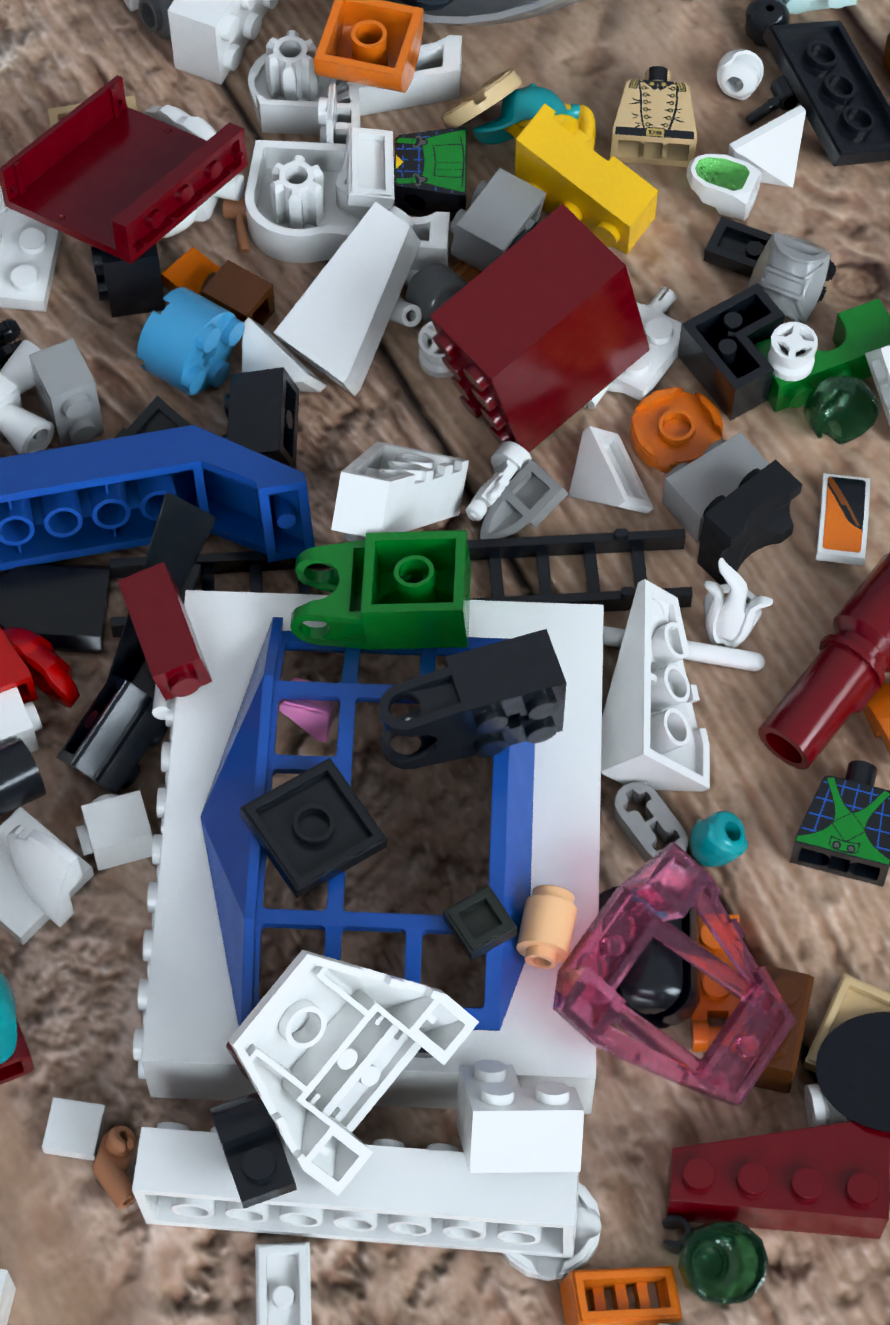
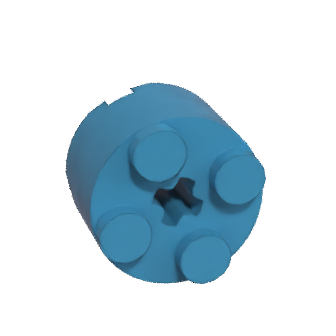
M186 287L176 288L163 298L169 304L162 313L159 314L153 310L148 317L139 337L137 358L144 361V365H140L143 370L181 392L193 396L203 392L210 385L218 388L224 383L230 372V364L227 361L234 345L238 343L244 333L245 324L230 311Z

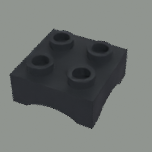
M776 459L762 470L756 468L750 471L742 479L735 491L727 497L724 495L716 497L704 510L697 563L720 585L727 584L719 571V558H724L726 563L737 572L744 560L758 549L771 544H779L792 535L794 528L790 515V502L801 493L802 483Z

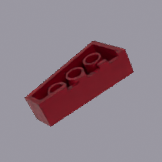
M850 1121L673 1148L668 1168L666 1217L680 1215L686 1218L688 1222L880 1239L889 1220L890 1132L871 1129Z

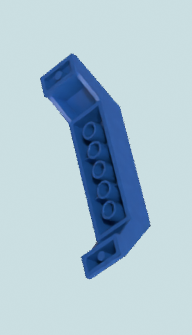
M196 425L0 458V571L19 566L37 565L150 545L166 493L173 494L216 517L215 525L210 534H215L266 554L268 563L297 558L301 552L315 547L305 473Z

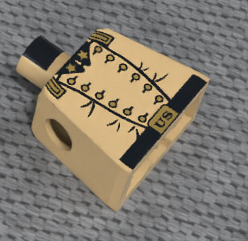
M650 67L645 72L644 80L631 79L625 84L612 129L610 158L614 156L622 163L688 167L690 161L695 158L697 130L690 86L685 82H671V72L665 67Z

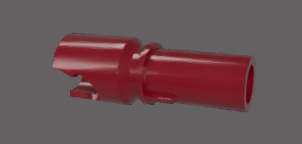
M890 552L883 556L834 617L833 629L835 634L824 636L819 645L820 653L758 729V735L764 745L776 757L790 766L802 770L808 769L852 713H860L877 690L881 688L885 681L884 673H890Z

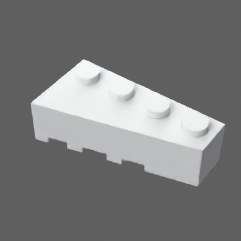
M377 441L341 471L331 530L343 532L344 539L353 542L366 540V533L407 532L458 516L460 514L469 460Z

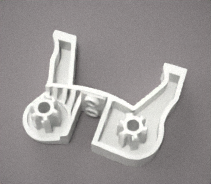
M289 30L287 35L279 40L274 37L269 40L266 45V53L255 61L248 75L249 95L262 133L320 135V143L273 140L255 141L245 191L248 232L257 248L272 258L290 263H312L330 260L371 208L347 205L346 136L348 127L361 128L360 116L460 98L462 72L461 35H448L436 42L420 46L415 73L405 93L317 76L314 69V57L317 48L311 39L304 41L295 30ZM436 211L424 217H411L415 222L412 229L420 239L421 244L410 269L420 271L431 264H444L448 267L450 212Z

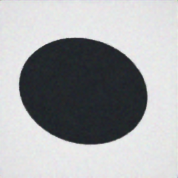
M875 1012L849 1019L828 1034L817 1054L816 1076L824 1096L836 1110L860 1125L885 1132H890V1012Z

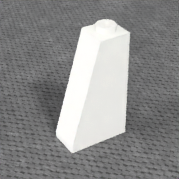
M376 201L273 332L289 350L354 397L361 390L421 244L420 239L412 229L415 222L410 216L396 206H393L389 211Z

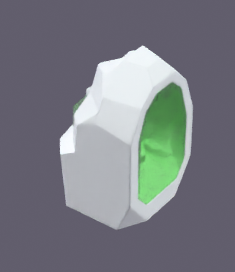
M704 154L692 159L687 167L686 177L690 188L696 192L700 200L705 204L715 207L721 215L742 221L748 218L759 191L762 172L749 162L725 154Z

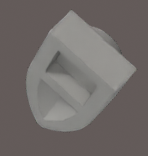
M531 459L505 487L501 496L488 508L481 526L480 539L507 538L519 532L528 524H532L536 528L568 493Z

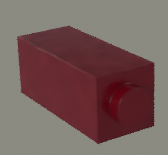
M165 562L118 580L152 678L165 701L174 697L188 696L197 691L199 687L213 682L178 587Z

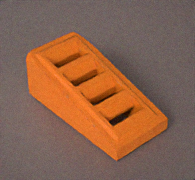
M673 1266L572 1270L560 1283L565 1325H657V1323L680 1322L683 1318ZM655 1283L659 1308H651L647 1284ZM633 1286L636 1309H630L626 1287ZM611 1289L614 1310H607L604 1290ZM585 1292H589L591 1311H588Z

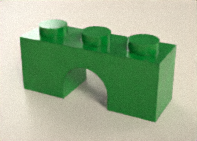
M879 298L837 314L832 338L837 348L829 351L817 350L814 356V367L806 378L799 381H785L773 374L768 401L774 412L788 407H802L815 397L831 391L835 393L842 392L851 387L855 382L872 376L865 353L890 344V316ZM771 338L755 344L766 360L770 350Z

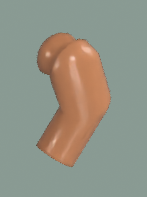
M122 1125L115 1126L104 1134L93 1162L95 1176L117 1209L126 1208L136 1201L132 1192L133 1183L126 1174L134 1152L136 1136L130 1128Z

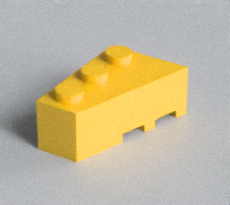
M544 103L516 138L515 176L546 192L542 207L543 211L551 214L563 203L605 246L614 247L628 254L655 219L658 190L616 157L612 156L607 161L586 145L590 137L581 130H578L573 135L552 119L556 111Z

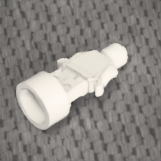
M512 441L501 443L491 457V464L495 474L480 487L466 508V514L470 520L480 521L486 514L487 508L493 505L510 481L532 459L525 448Z

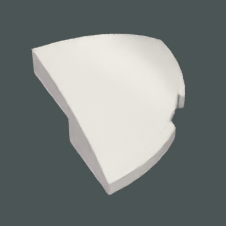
M22 825L16 826L6 837L7 847L15 871L34 902L54 923L61 927L74 914L69 892L83 878L78 856L50 836L36 829L25 839L19 838L18 835L25 828Z

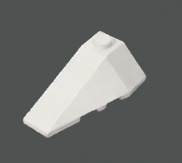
M646 579L637 584L602 715L601 774L623 785L631 782H642L650 785L654 790L703 792L710 789V744L706 728L698 729L692 703L699 701L700 698L697 685L689 684L683 659L689 655V648L678 598Z

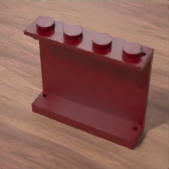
M117 75L0 167V184L4 204L14 211L132 264L248 166L244 128L229 122L206 141L127 107L123 78Z

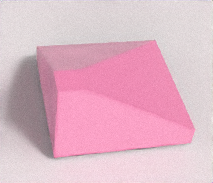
M296 677L292 679V681L313 682ZM282 699L279 710L317 741L326 743L339 702Z

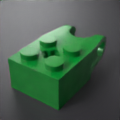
M466 530L366 533V540L312 547L301 552L296 558L295 572L299 581L318 590L332 592L323 599L312 600L295 608L291 613L290 629L300 640L315 645L367 650L468 647L471 562ZM311 564H324L332 570L313 571L307 568V566ZM320 621L327 623V625L315 628L303 624V622Z

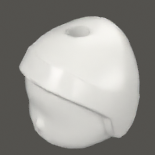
M746 49L732 50L727 52L718 64L716 72L717 81L721 90L726 95L738 100H745L751 96L763 78L764 67L762 60L752 51Z

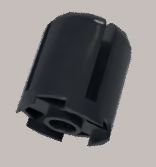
M634 883L612 887L599 895L597 1005L601 1014L622 1026L644 1031L667 1028L670 1025H677L692 1017L700 1002L699 919L696 896L687 889L671 884H666V893L634 892Z

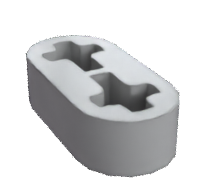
M631 782L621 787L614 801V818L618 826L651 868L658 871L677 869L684 862L688 849V836L682 825L650 785L642 782ZM632 800L637 805L646 803L644 815L647 821L636 810L627 812L628 801ZM655 831L663 842L668 843L672 840L675 842L673 853L669 854L666 849L655 850L657 837L654 834Z

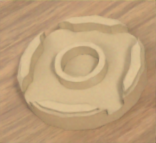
M508 69L485 82V85L470 95L467 94L443 111L441 118L446 128L459 127L499 102L523 83L520 76L516 74L514 69Z

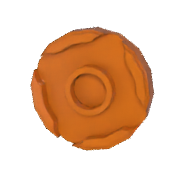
M669 387L656 390L640 400L631 419L630 440L634 452L646 465L661 472L669 473L680 463L687 462L689 464L704 455V452L710 445L722 439L723 421L718 408L706 396L695 392V395L684 392V388Z

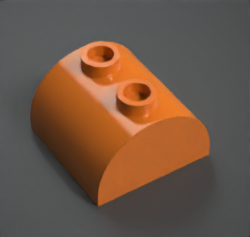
M334 0L314 57L316 75L402 93L407 92L419 57L423 33L424 8L384 0Z

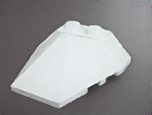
M301 950L228 1041L298 1166L339 1196L374 1153L352 1132L421 1047L445 1065L479 1021L442 990Z

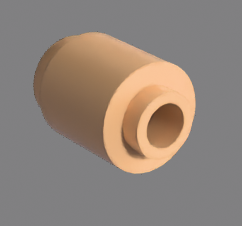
M539 885L533 889L532 896L525 900L516 950L525 957V961L529 965L542 969H551L556 967L557 963L568 960L578 912L577 907L574 905L575 896L569 890L554 885Z

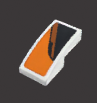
M823 473L820 494V516L817 528L816 560L864 566L869 518L870 478Z

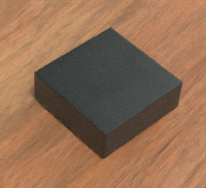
M489 885L443 910L444 921L471 961L517 935V926Z

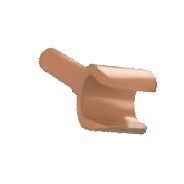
M243 194L239 201L224 199L223 218L236 220L238 252L249 253L245 194Z

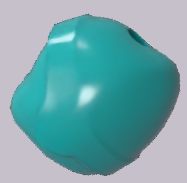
M718 811L703 820L698 819L692 828L689 842L694 859L706 867H719L729 864L738 859L748 846L743 823L734 813L729 811Z

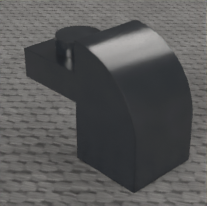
M257 1092L209 1109L244 1209L297 1190L276 1125Z

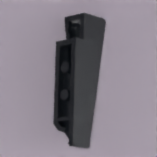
M165 494L142 570L165 562L178 587L183 603L185 601V591L196 589L202 567L200 564L195 563L215 525L216 517L173 494ZM128 612L108 679L112 674L126 679L154 699L155 681L152 678Z

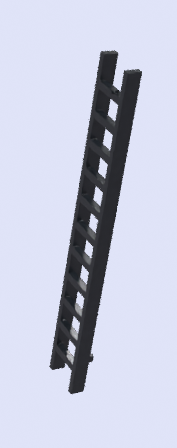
M621 528L616 529L614 533L468 540L470 560L488 559L491 586L490 598H471L470 600L604 605V612L631 610L638 582L644 579L647 580L644 551L684 549L685 529L628 532L627 529ZM258 551L199 554L195 563L200 564L202 567V591H215L214 574L250 572V592L263 593L262 571L295 569L296 558L268 563L266 554ZM630 552L634 588L623 587L621 591L600 592L596 554ZM583 554L587 592L552 594L549 556ZM145 557L110 559L112 579H121L140 572ZM536 557L539 595L504 597L501 559ZM311 564L307 566L309 569L330 568L324 564ZM298 580L299 594H311V586L305 585ZM692 587L662 588L678 598L680 608L691 607ZM111 617L113 638L121 637L127 617Z

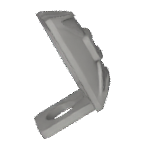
M774 232L758 258L748 288L758 283L784 313L785 322L805 324L821 295L829 268L831 253H828L829 249L797 236Z

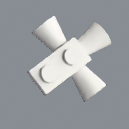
M23 340L0 370V440L5 437L18 454L45 450L55 432V426L52 422L23 409L20 394L36 386L29 355L41 351L40 348L28 340Z

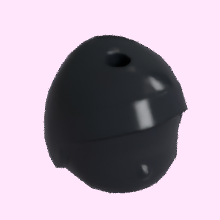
M753 0L748 5L745 31L747 36L757 46H767L762 37L767 26L789 24L790 14L786 4L782 0Z

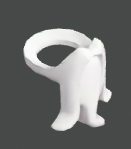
M719 558V571L727 584L719 585L713 581H705L704 585L708 590L703 602L705 627L712 645L723 644L725 647L736 648L748 637L758 623L762 614L761 608L770 606L773 603V599L766 596L757 597L747 588V583L726 563L724 558Z

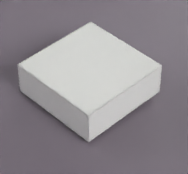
M53 1097L42 1144L43 1152L45 1154L94 1161L107 1112L105 1105Z

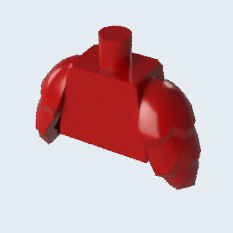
M0 627V693L17 687L25 704L38 700L36 687L51 700L65 707L72 708L80 694L77 685L72 679L71 667L55 653L52 644L37 633L21 627H9L3 630Z

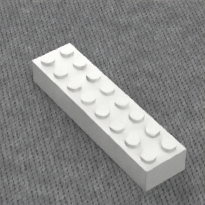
M161 1122L157 1124V1128L141 1127L132 1192L146 1224L574 1258L579 1172L470 1173L464 1152H459V1148L456 1146L434 1143L428 1145L427 1149L405 1148L402 1142L391 1139H378L373 1141L372 1145L365 1144L374 1153L340 1195L337 1196L298 1166L282 1135L277 1130L297 1190L244 1209L215 1127L211 1128L210 1132L190 1131L186 1125L175 1122Z

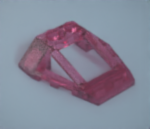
M672 842L623 882L603 906L558 970L553 1010L592 1045L612 1056L707 1097L733 1106L742 1105L796 1023V1020L764 966L758 967L742 939L746 934L738 920L730 919L718 898L722 893L713 877L679 845ZM693 906L738 972L668 921L684 918ZM652 937L740 999V1002L701 1059L625 1005L626 1000L615 991ZM614 1022L637 1040L611 1027L610 1024Z

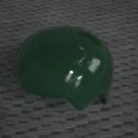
M852 375L830 376L822 380L810 391L803 408L808 427L819 439L823 437L822 434L827 435L837 444H845L862 436L875 424L881 411L878 399L867 384L860 378Z
M718 1221L704 1223L695 1227L693 1232L687 1234L680 1245L678 1268L685 1287L700 1300L711 1304L728 1305L745 1302L754 1296L766 1281L769 1259L762 1239L747 1225L737 1221Z

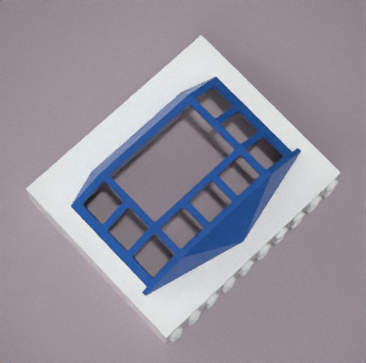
M186 590L184 606L213 682L199 687L197 691L188 696L172 698L170 700L171 711H165L166 727H170V742H163L161 750V771L166 772L165 788H158L156 804L157 818H161V834H154L152 843V864L157 865V881L149 882L147 908L148 913H152V930L145 929L143 936V961H148V979L140 978L138 1009L143 1010V1028L135 1029L133 1040V1059L138 1061L139 1079H146L150 1097L232 1101L257 1092L252 1082L242 1074L226 1045L228 1039L262 999L259 995L261 932L264 928L323 930L325 932L324 956L340 961L342 934L344 931L403 933L406 936L404 979L421 984L423 936L425 934L454 935L444 921L443 915L347 912L343 909L346 871L328 880L327 907L325 910L264 908L267 855L240 817V807L271 791L275 774H301L328 758H331L351 787L356 704L359 702L380 703L383 694L394 686L389 684L358 683L361 654L421 656L419 676L435 671L436 656L446 657L547 629L567 682L563 731L557 732L552 738L544 742L530 743L525 741L507 746L502 752L493 756L489 886L517 926V935L486 952L484 1005L482 1007H462L479 1023L446 1064L443 1065L435 1057H413L374 1106L457 1109L459 1065H474V1063L480 1060H497L505 1065H513L520 1087H536L543 1082H559L568 1087H575L584 1108V1114H591L596 1080L604 605L470 600L468 647L367 650L310 644L300 640L292 633L290 629L291 613L295 608L312 600L323 599L329 595ZM320 621L303 622V624L315 628L327 625V623ZM285 651L345 653L342 680L338 683L281 680ZM291 699L339 702L336 755L330 757L276 754L275 744L279 701ZM401 699L394 702L399 704H417L410 699ZM539 885H554L569 890L575 896L574 905L578 909L569 958L565 962L557 963L556 967L551 969H542L526 963L525 957L516 950L525 900L532 896L533 889Z

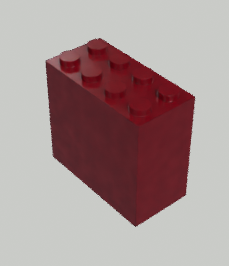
M563 203L430 315L437 332L432 338L439 349L445 354L442 357V361L453 374L451 381L462 394L459 397L462 404L476 419L483 415L492 425L489 427V431L500 445L504 441H512L521 445L528 453L650 350L626 265Z

